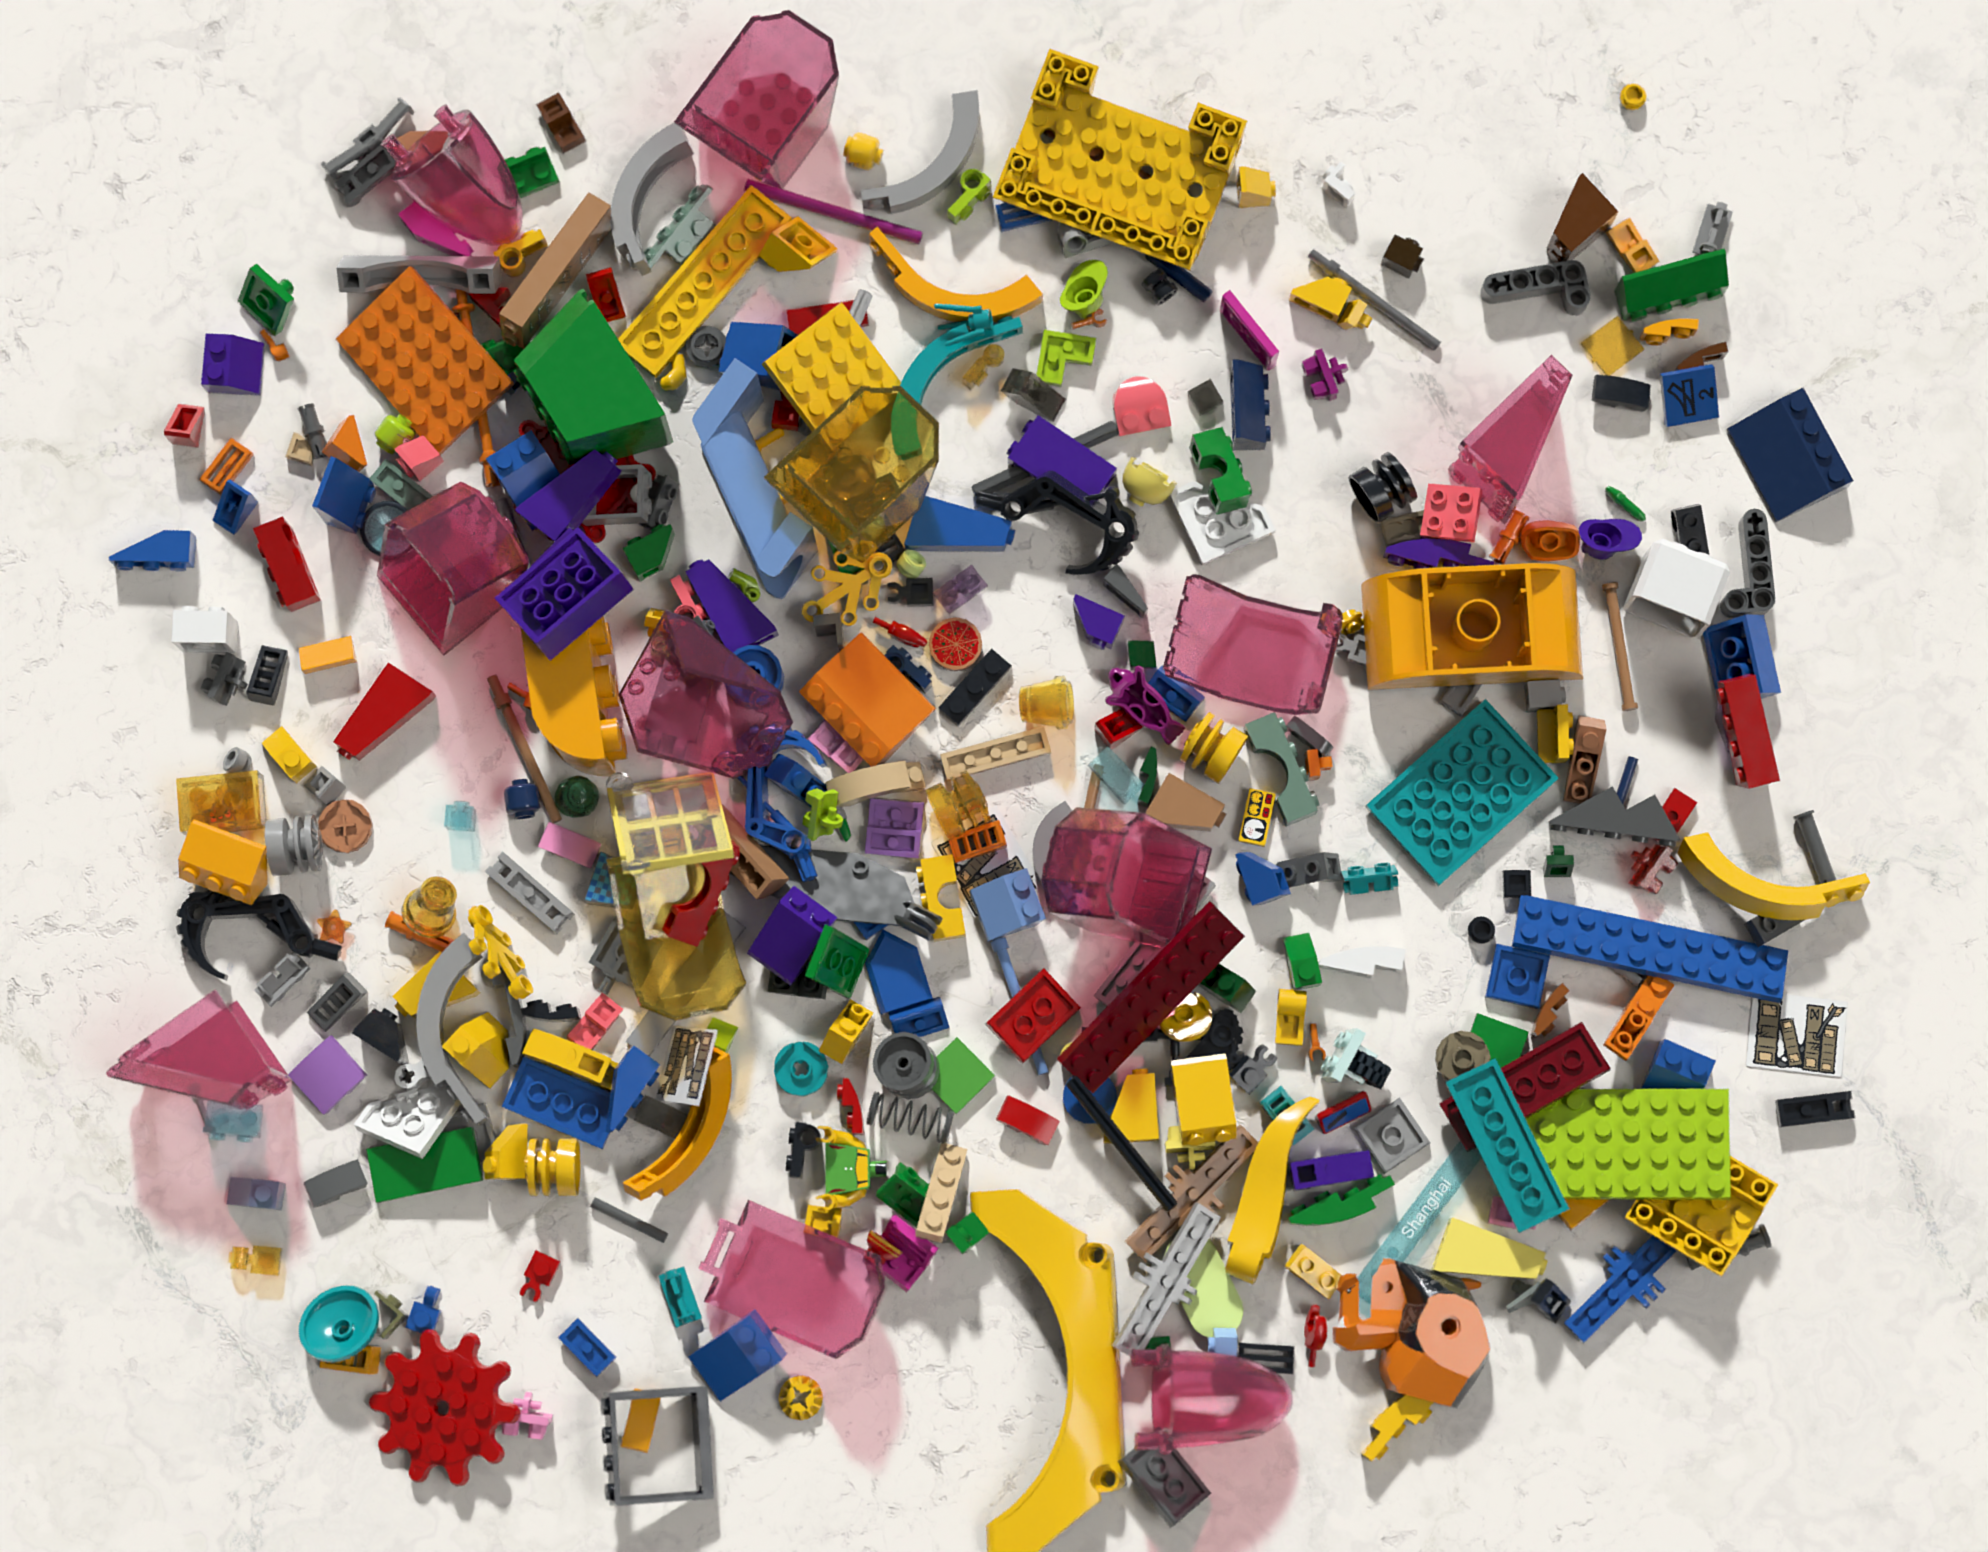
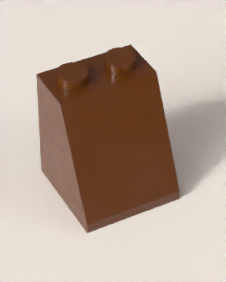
M1583 173L1579 175L1546 248L1549 257L1555 263L1576 258L1611 228L1619 212Z

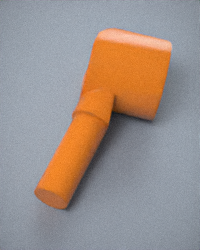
M1098 309L1092 313V316L1071 323V327L1076 329L1093 324L1095 327L1100 328L1105 326L1107 319L1102 321L1095 319V316L1103 314V310Z
M265 329L260 332V335L269 345L276 361H282L290 357L284 343L276 346Z
M509 683L507 686L509 690L525 698L523 707L532 710L529 692L523 691L514 684Z
M1310 1024L1312 1047L1308 1052L1309 1058L1314 1062L1313 1051L1321 1050L1322 1060H1324L1326 1053L1320 1047L1317 1024Z

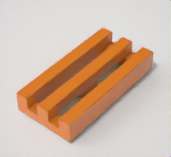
M230 438L199 480L221 496L226 481L230 479L234 482L254 454L236 440ZM236 447V451L211 482L209 480L230 451ZM244 453V455L241 457L238 463L234 466V468L231 470V472L228 474L225 480L218 487V484L221 482V480L224 478V476L227 474L230 468L234 465V463L237 461L240 455Z

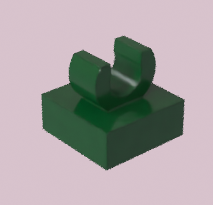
M1553 845V852H1551V855H1546L1543 866L1544 877H1571L1574 867V855H1565L1564 845Z

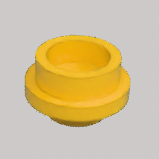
M1628 84L1620 93L1621 104L1629 110L1641 108L1646 101V92L1638 84Z

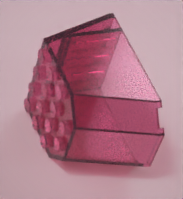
M790 10L761 17L760 15L752 16L681 111L674 124L760 182L784 189L829 127L839 81L833 39Z
M460 481L385 524L377 577L444 656L503 608L496 601L495 597L527 571L529 559L517 538L513 524L507 517H502L499 514L494 501L488 496L485 497L480 490Z
M1076 807L1055 826L1049 843L1050 848L1047 859L1043 865L1041 881L1048 913L1092 933L1164 948L1196 914L1212 848L1146 813Z

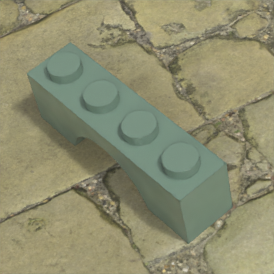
M1273 712L1245 724L1244 731L1248 735L1253 752L1273 756L1285 769L1287 777L1286 788L1276 800V805L1285 826L1287 827L1316 815L1318 811L1316 807L1320 806L1315 792H1310L1306 785V782L1309 781L1308 775L1304 767H1299L1295 757H1298V753L1294 743H1288L1284 733L1288 731L1283 718H1277L1276 713Z

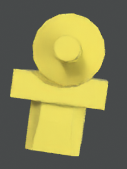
M1170 1126L1168 1128L1165 1154L1187 1152V1154H1177L1178 1163L1188 1162L1189 1170L1195 1169V1161L1205 1160L1204 1152L1194 1153V1151L1215 1149V1141L1198 1146H1182L1179 1126Z

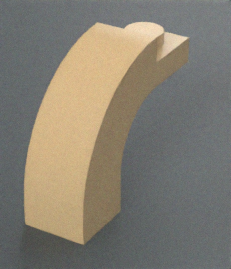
M905 761L856 770L825 782L827 791L834 789L839 792L836 808L854 806L862 801L886 794L918 791L926 788L920 762L906 763Z

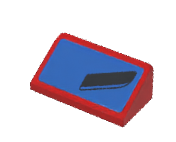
M1362 1091L1316 1114L1315 1119L1322 1133L1327 1134L1371 1112L1372 1108L1366 1091Z

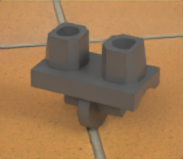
M228 652L225 655H214L211 668L217 670V674L214 680L208 677L204 679L201 690L208 694L209 698L227 706L231 695L235 696L238 687L242 689L247 688L248 684L241 681L245 673L243 667L246 662Z

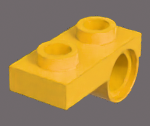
M541 229L537 231L530 230L525 232L521 239L513 243L506 242L501 244L493 254L494 256H499L500 267L505 274L510 277H517L523 274L526 269L524 258L547 247L548 244ZM512 257L519 259L518 263L514 266L506 265L508 259Z
M1278 989L1275 1044L1303 1045L1304 1017L1307 1001L1306 991Z
M1300 1244L1284 1266L1329 1300L1337 1290L1341 1274L1308 1247Z

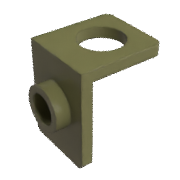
M376 1290L374 1294L398 1314L380 1335L381 1338L388 1339L408 1314L400 1308L402 1303L392 1294L386 1296L381 1291Z

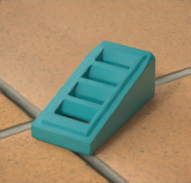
M1279 1086L1259 1104L1273 1121L1277 1117L1276 1114L1287 1105L1289 1107L1292 1106L1295 1102L1285 1089ZM1279 1097H1282L1284 1101L1272 1109L1270 1105ZM1307 1118L1302 1122L1305 1127L1295 1134L1292 1146L1314 1130Z

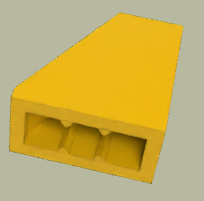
M441 951L392 996L397 1001L394 1005L395 1008L404 1017L408 1014L413 1018L417 1017L421 990L432 966L442 954ZM463 975L453 989L446 1007L474 998L481 992Z
M1134 1069L1132 1074L1126 1076L1111 1119L1129 1142L1159 1140L1155 1074L1148 1073V1069ZM1104 1135L1103 1144H1112L1107 1136Z

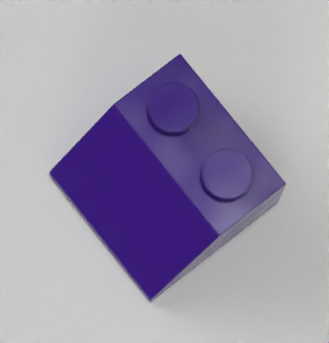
M205 333L202 387L207 393L260 395L265 344L232 334Z

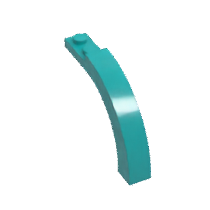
M1012 316L1002 318L998 321V324L993 325V330L985 331V335L946 346V341L969 333L965 323L942 334L920 352L905 373L895 400L893 430L899 461L924 453V445L919 432L920 407L927 388L938 372L953 359L964 353L1023 334V325L1020 317L1014 319Z

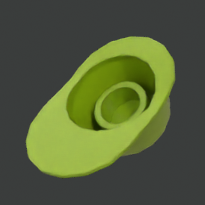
M1097 259L1080 263L1071 273L1060 296L1061 306L1078 314L1081 319H1086L1089 314L1097 311L1103 302L1102 289L1107 280V266Z

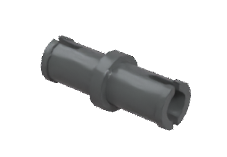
M314 403L304 405L305 408L303 406L298 407V411L305 428L303 434L304 437L308 438L313 458L320 459L323 458L324 453H322V450L326 446L323 435L325 430L323 425L319 423Z

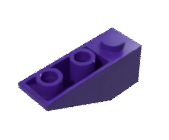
M1369 1150L1301 1160L1288 1164L1293 1191L1374 1178Z

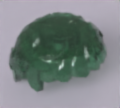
M579 775L563 780L558 785L554 795L555 805L558 810L571 818L590 815L595 810L600 799L597 786L587 777Z

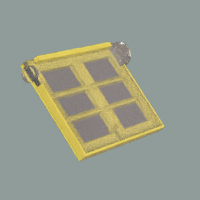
M617 772L608 777L606 781L607 796L623 874L630 873L632 876H641L645 871L734 858L714 772L634 784L632 778L623 772Z

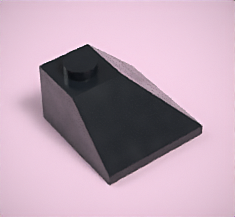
M374 1008L355 1027L352 1034L401 1065L408 1064L409 1060L402 1025L395 1021L398 1016L386 1008H383L381 1012Z

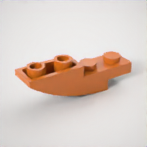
M1647 975L1614 1024L1603 1046L1627 1061L1674 987V984L1667 979Z

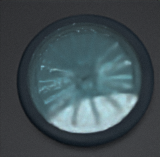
M382 501L372 505L365 512L366 515L362 528H360V534L363 543L372 553L390 558L399 556L409 549L415 538L416 525L412 514L404 506L393 501Z

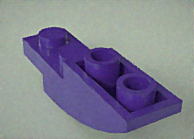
M1419 539L1388 546L1383 556L1392 565L1402 567L1406 564L1413 566L1414 569L1437 568L1438 563L1443 564L1442 567L1494 565V561L1469 555L1472 544L1446 539Z

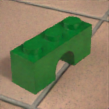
M1223 427L1193 434L1189 449L1198 470L1214 468L1222 474L1219 478L1211 479L1208 489V495L1216 514L1219 515L1247 507L1249 498L1252 495V489L1249 481H1245L1242 475V464L1239 458H1235L1230 436H1226Z

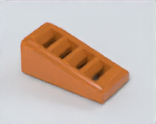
M999 820L948 837L955 863L1007 848ZM994 830L997 843L992 844L988 831ZM983 833L987 845L983 848L978 834ZM973 836L977 849L971 851L968 837ZM961 839L966 850V853L962 855L957 841Z

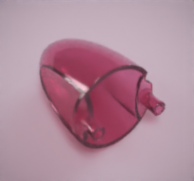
M447 104L441 106L433 115L438 119L439 123L426 132L408 150L394 134L389 135L382 141L381 146L396 161V166L393 169L395 175L392 177V180L419 207L438 222L461 236L482 244L503 245L517 238L522 228L523 208L516 182L496 144L470 110L465 109L453 113Z
M1161 1344L1156 1349H1132L1131 1351L1132 1367L1153 1366L1151 1413L1154 1433H1135L1134 1445L1136 1451L1158 1450L1161 1455H1169L1173 1448L1214 1445L1250 1439L1263 1435L1275 1428L1291 1411L1293 1393L1288 1383L1275 1371L1254 1360L1219 1353L1172 1350L1168 1344Z

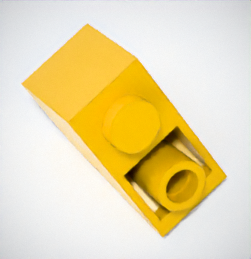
M850 999L829 1028L819 1052L843 1064L866 1028L873 1012Z

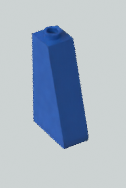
M919 494L904 547L905 550L1005 552L1006 545H1012L1016 530L1012 529V521Z

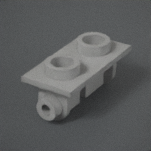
M1717 202L1716 206L1707 204L1692 253L1702 255L1722 248L1733 211L1727 209V204L1723 202Z
M292 952L290 955L287 953L274 967L280 973L277 977L270 971L256 984L258 987L254 991L260 997H263L270 1007L277 1001H280L286 992L296 982L302 980L310 970V967L295 952Z

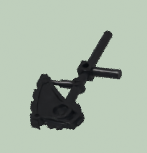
M1225 1008L1224 1011L1219 1010L1218 1014H1214L1208 1032L1201 1038L1196 1039L1201 1040L1200 1043L1185 1059L1226 1054L1228 1071L1234 1069L1245 1055V1052L1239 1056L1236 1054V1051L1239 1049L1238 1045L1243 1042L1241 1037L1243 1028L1239 1027V1021L1234 1011ZM1082 1027L1081 1033H1082L1087 1027ZM1157 1027L1143 1041L1157 1043L1158 1039H1170V1056L1172 1061L1177 1060V1057L1180 1056V1042L1169 1038L1162 1032L1161 1028ZM1172 1070L1169 1072V1077H1165L1164 1086H1173Z

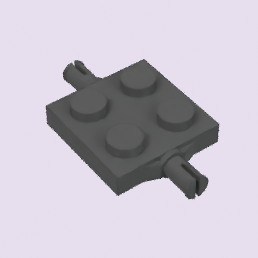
M643 910L637 923L627 922L618 916L614 917L589 960L590 964L599 968L606 975L598 988L599 991L608 995L615 981L625 983L637 990L663 945V941L652 936L646 929L654 916L652 913Z

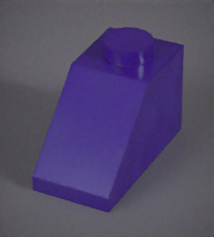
M1075 594L1073 605L1086 639L1091 640L1090 644L1098 649L1104 650L1105 647L1111 649L1124 622L1125 615Z

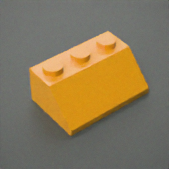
M193 820L178 858L179 878L252 905L268 884L266 846Z

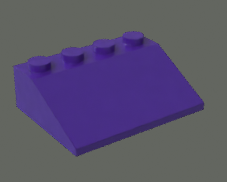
M577 527L498 594L495 599L551 661L631 593L634 588L622 572Z

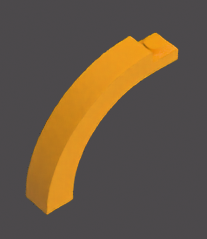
M716 1047L713 1048L700 1105H691L680 1133L659 1159L641 1172L622 1182L626 1193L640 1201L649 1198L655 1192L665 1197L683 1184L706 1158L720 1133L729 1106L732 1086L730 1054Z

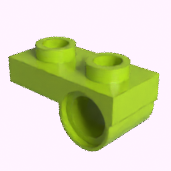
M968 169L962 174V195L948 209V218L955 225L961 219L965 221L974 210L972 207L978 201L983 202L992 191L990 189L991 179L985 173H981L977 169ZM970 180H976L980 185L977 188L971 189L966 186V183Z

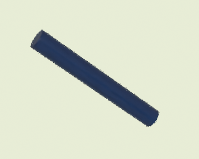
M1632 756L1627 758L1616 792L1623 806L1639 760Z

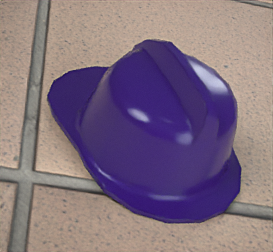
M1590 519L1582 522L1579 527L1582 552L1599 560H1606L1616 552L1633 550L1642 541V532L1639 527L1624 519Z

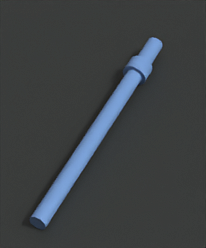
M1006 937L992 940L990 943L993 952L997 953L1010 994L1013 997L1021 989L1007 951L1009 946ZM1039 1048L1032 1054L1038 1076L1049 1072L1041 1048Z

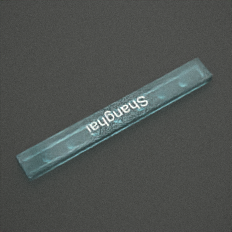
M1459 1140L1357 1276L1359 1280V1297L1371 1305L1372 1277L1382 1263V1258H1391L1400 1262L1405 1261L1482 1158L1477 1147L1467 1152Z

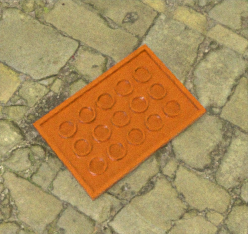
M411 266L336 338L339 344L397 411L412 422L411 427L420 437L424 436L440 455L515 384L414 267Z

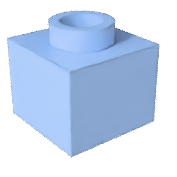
M1213 1328V1337H1208V1354H1213L1215 1364H1237L1236 1328Z

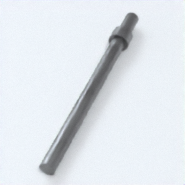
M1315 249L1310 252L1307 258L1324 269L1323 273L1330 278L1337 277L1345 280L1355 293L1433 350H1436L1441 344V341L1343 271L1340 268L1341 265L1333 259L1328 260Z

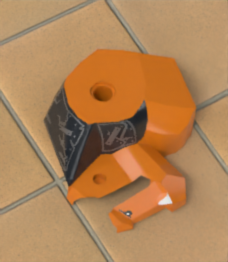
M1382 1258V1263L1372 1277L1371 1317L1362 1320L1359 1317V1280L1356 1274L1353 1273L1340 1275L1337 1290L1340 1292L1339 1324L1332 1327L1333 1343L1344 1351L1382 1349L1379 1371L1386 1389L1457 1408L1481 1373L1491 1349L1486 1327L1478 1306L1462 1279L1392 1260L1391 1258Z

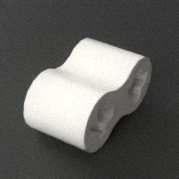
M422 1059L416 1064H403L399 1066L394 1075L396 1083L406 1090L418 1088L424 1081L431 1079ZM407 1071L415 1074V1076L411 1077V1083L403 1081Z

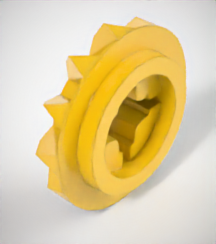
M795 1376L788 1379L782 1385L778 1400L781 1410L788 1417L795 1420H806L813 1417L820 1410L823 1394L819 1384L812 1378ZM794 1387L801 1393L811 1391L808 1397L805 1398L807 1409L801 1403L790 1405L796 1397Z

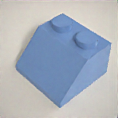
M1027 868L1003 875L969 891L988 942L1035 927L1046 919Z

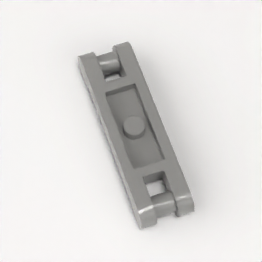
M502 851L497 857L499 860L493 867L489 866L485 872L553 932L558 934L562 930V924L567 919L570 920L575 914ZM508 866L512 871L504 878L501 872ZM555 907L559 913L552 920L547 914Z

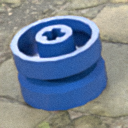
M747 645L738 648L728 657L724 665L723 679L729 695L737 704L747 709H762L770 706L779 698L784 688V674L779 659L771 650L760 645ZM757 675L756 681H751L750 677Z

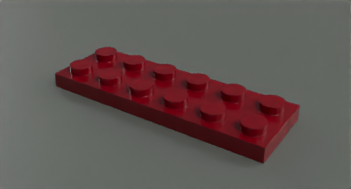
M1582 1022L1500 1068L1525 1119L1611 1070ZM1452 1096L1439 1103L1466 1151L1469 1152L1476 1148Z

